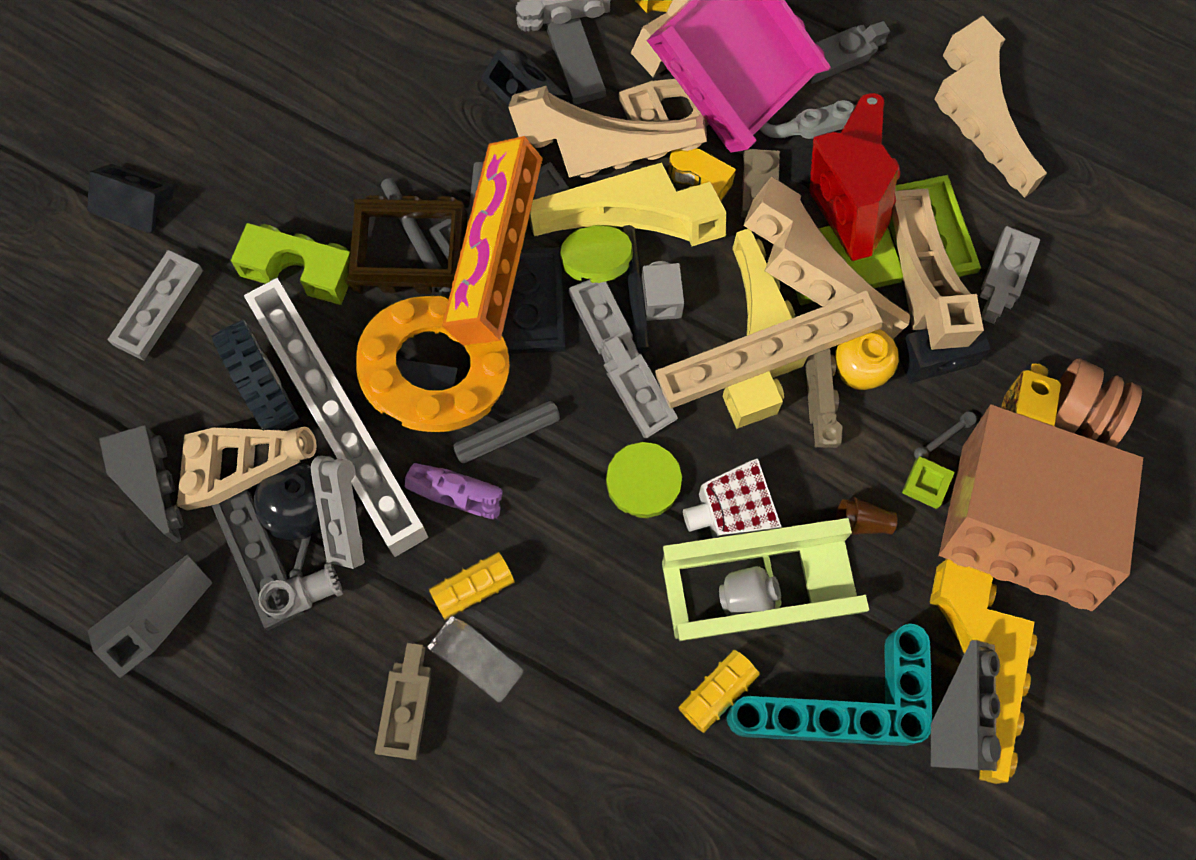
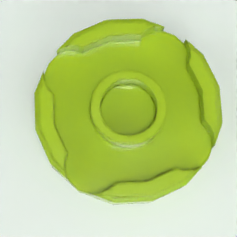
M593 225L581 228L570 234L562 243L560 255L565 272L572 278L579 281L585 278L590 279L591 283H602L613 280L626 272L629 268V262L633 257V249L628 235L620 229L610 226Z
M646 442L628 445L616 453L608 466L606 478L609 497L618 509L640 518L658 516L671 508L680 493L682 482L679 463L673 455L657 444Z

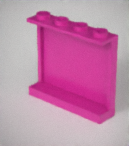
M688 0L646 40L730 153L748 150L757 141L753 135L816 73L827 71L831 68L825 59L821 47L813 42L805 30L803 21L793 13L785 0Z

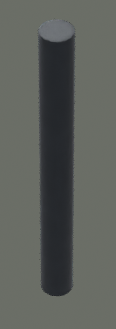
M625 225L622 227V232L628 235L633 249V257L627 269L634 342L638 353H645L650 350L637 231L633 226Z

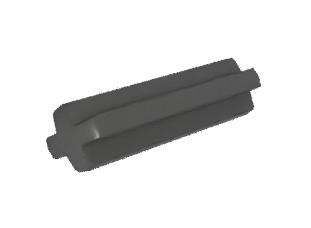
M548 401L456 442L453 446L458 460L461 463H466L559 421L560 414L557 406L553 401Z

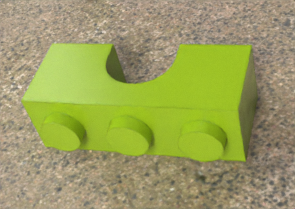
M247 223L231 259L240 277L265 284L276 279L279 273L288 266H303L305 268L300 282L307 296L342 305L349 287L345 280L349 274L350 252L345 247L335 243H329L328 245L317 243L303 234L292 236L281 233L277 228L267 224L257 226Z

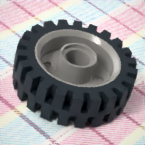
M244 320L211 335L213 343L233 382L236 384L238 391L263 431L280 430L299 419L277 373Z

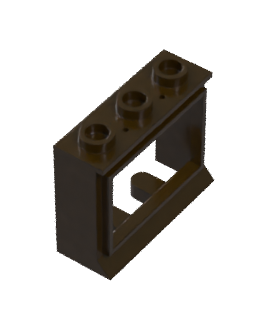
M379 195L366 196V199L353 200L355 207L349 274L345 282L356 294H363L364 285L378 286L382 292L390 294L396 293V286L414 287L420 294H431L432 287H448L452 289L460 251L467 230L468 213L462 201L448 196L438 197L437 200H422L416 196H403L401 200H387ZM369 217L451 219L448 269L365 267Z

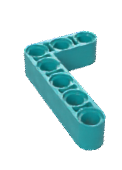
M905 624L887 637L885 641L886 704L747 696L737 700L728 710V726L736 735L753 738L896 746L920 743L931 734L932 723L929 636L919 625ZM901 635L908 636L913 641L915 646L913 654H908L901 649L899 644ZM902 675L911 677L915 682L916 689L913 695L905 693L901 688L900 679ZM747 706L755 711L757 721L754 727L748 728L740 724L737 718V712L740 707ZM781 709H790L796 715L797 724L794 730L785 729L779 723L778 714ZM822 711H829L835 716L837 726L834 732H828L821 727L819 716ZM863 713L872 715L876 720L877 728L873 735L863 731L860 725V718ZM904 715L910 716L916 723L917 730L913 737L908 736L902 730L901 719Z

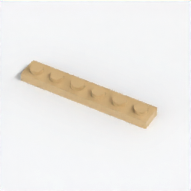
M866 290L655 371L656 378L671 409L881 329L883 321Z

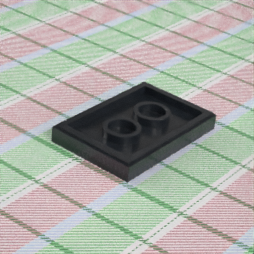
M561 247L521 250L502 332L508 354L566 351Z

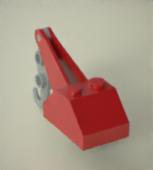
M875 93L863 95L857 105H853L845 100L837 101L829 106L806 109L788 123L771 125L766 122L759 129L763 134L772 138L801 135L804 138L813 139L809 192L851 261L873 255L891 222L892 208L896 203V182L900 178V167L897 160L891 158L882 145L884 98ZM837 130H842L841 133L833 132Z

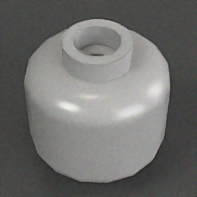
M759 566L729 573L725 578L724 584L719 587L720 602L728 616L775 609V601L781 599L780 587L776 577H769L767 572Z

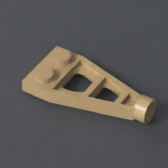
M676 79L650 81L619 92V101L629 121H669L661 101L665 98L679 96L688 98L693 108L692 114L686 118L702 115ZM704 118L706 126L709 125V123Z
M213 427L185 434L177 506L185 510H193L219 504L260 483L263 479L299 463L300 460L313 457L317 446L313 432L307 427H299L288 431ZM269 444L268 461L254 467L255 445ZM227 447L238 448L236 472L220 480L223 449Z

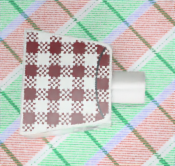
M758 459L751 460L705 482L699 492L702 504L683 509L685 523L689 532L709 526L713 538L781 528Z

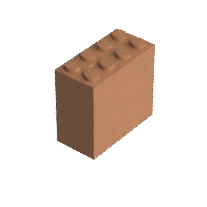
M990 404L963 445L939 556L952 560L959 566L971 567L988 573L995 579L1010 581L1029 588L1036 594L1048 595L1068 602L1075 608L1093 611L1130 575L1143 457Z

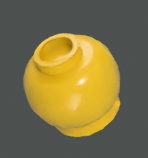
M878 329L839 344L835 351L836 368L841 380L847 386L856 390L873 389L884 385L894 375L899 363L898 348L894 340L885 331Z

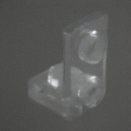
M453 616L449 618L427 647L498 702L505 698L523 673L522 668L471 626Z

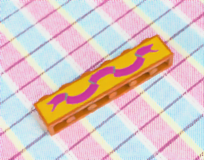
M525 136L488 145L442 327L462 345L501 341L543 159Z

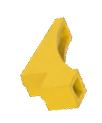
M946 559L936 567L930 604L937 605L944 614L959 640L964 654L971 640L995 645V652L1000 662L999 673L996 676V694L1000 701V713L998 718H996V737L1000 742L1001 754L997 761V771L980 770L979 779L994 784L1005 783L1009 781V777L1014 775L1017 767L1018 757L1017 753L1013 751L1015 738L1021 734L1024 725V714L1020 712L1022 696L1025 697L1027 695L1031 682V676L1026 672L1028 659L1033 656L1037 645V636L1033 634L1035 622L987 609L992 606L996 596L997 588L996 584H992L993 577L988 573L971 567L959 566L952 560Z

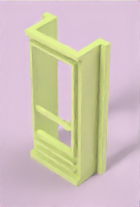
M849 518L663 546L664 557L662 567L675 639L679 638V641L868 612L869 606L866 595L857 596L845 545V540L852 533ZM799 552L809 604L780 608L781 600H776L775 609L689 622L680 576L681 569L763 557L765 571L769 577H773L769 556Z

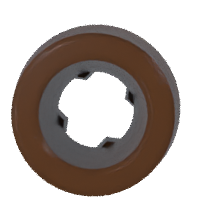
M852 497L850 500L843 499L837 510L836 520L849 518L851 535L893 534L896 530V512L887 511L856 497Z

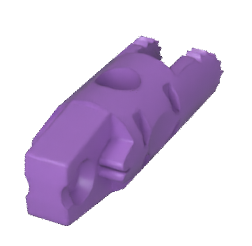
M417 463L410 467L405 477V488L431 501L488 519H497V516H499V500H501L503 491L495 485L444 468Z

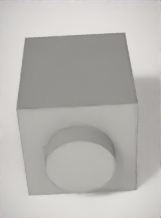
M666 261L651 263L649 266H643L642 285L647 321L681 318L684 297L679 263L670 264Z

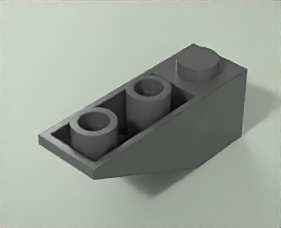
M144 425L100 438L107 475L164 535L175 543L180 542L179 528H183V519L179 508L176 505L173 506L170 493L175 492V484L169 470H165L162 458L167 457V450L160 435L156 436Z
M187 554L87 630L93 652L121 678L159 647L210 587L212 581Z
M971 640L931 723V767L997 771V761L1000 758L1001 746L999 739L996 737V718H998L1000 713V701L996 694V676L999 673L1000 662L995 652V645Z

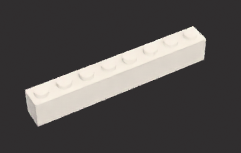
M278 278L245 294L246 301L337 459L349 460L354 464L355 476L351 483L394 557L429 538Z

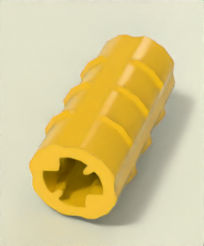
M496 552L483 560L480 559L478 563L466 569L462 568L461 572L445 578L444 581L429 588V592L442 617L446 620L459 612H464L465 609L478 602L481 603L483 599L494 593H499L500 590L515 582L503 557L499 552Z
M733 650L722 662L718 663V667L709 676L704 677V681L694 691H691V694L678 708L698 730L705 733L716 720H720V716L729 706L734 704V701L744 691H748V687L760 674L744 655Z

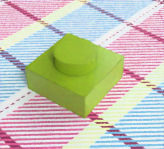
M919 456L915 460L902 493L938 509L943 502L955 472Z

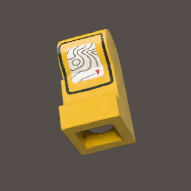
M681 148L672 150L668 168L670 179L676 184L689 185L690 187L711 182L720 201H722L733 184L736 169L698 148L689 151H683Z

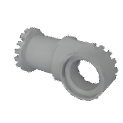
M329 562L324 565V569L303 578L297 575L285 581H270L261 589L258 600L261 609L275 619H284L312 608V603L335 594L339 597L343 595V589L340 581L336 582L339 578L335 576L336 571L332 563ZM278 589L286 590L289 593V602L286 607L281 610H272L268 605L271 593Z

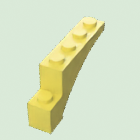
M662 163L535 199L532 202L529 215L530 227L534 236L593 225L614 227L631 225L634 228L656 231L690 241L692 246L726 236V210L711 182L676 192Z
M748 228L737 232L732 249L739 264L746 291L748 336L795 318V313L791 303L788 300L784 301L779 291L780 281L765 272L767 266L765 261L766 252L762 241L759 238L755 239L752 231ZM807 357L725 388L722 397L737 429L778 414L783 403L784 391L779 380L773 378L802 368Z

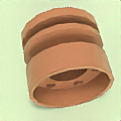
M1080 358L1075 359L1059 380L1061 386L1054 426L1075 433L1079 428L1078 435L1116 447L1134 420L1141 401V386L1132 382L1124 385L1123 378L1119 376H1113L1102 386L1103 369Z

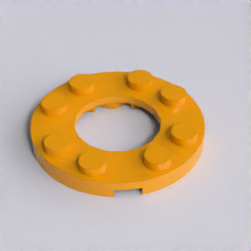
M443 296L414 297L388 306L368 323L357 347V377L368 401L381 414L385 412L401 421L402 426L418 431L446 432L461 429L477 422L491 411V407L499 399L500 395L503 394L509 373L508 349L504 338L501 336V341L464 345L470 356L471 367L466 378L454 387L442 391L425 390L412 385L401 375L396 365V354L402 347L403 342L409 337H414L415 334L425 331L435 332V334L442 332L447 334L453 341L459 342L442 327L449 298Z

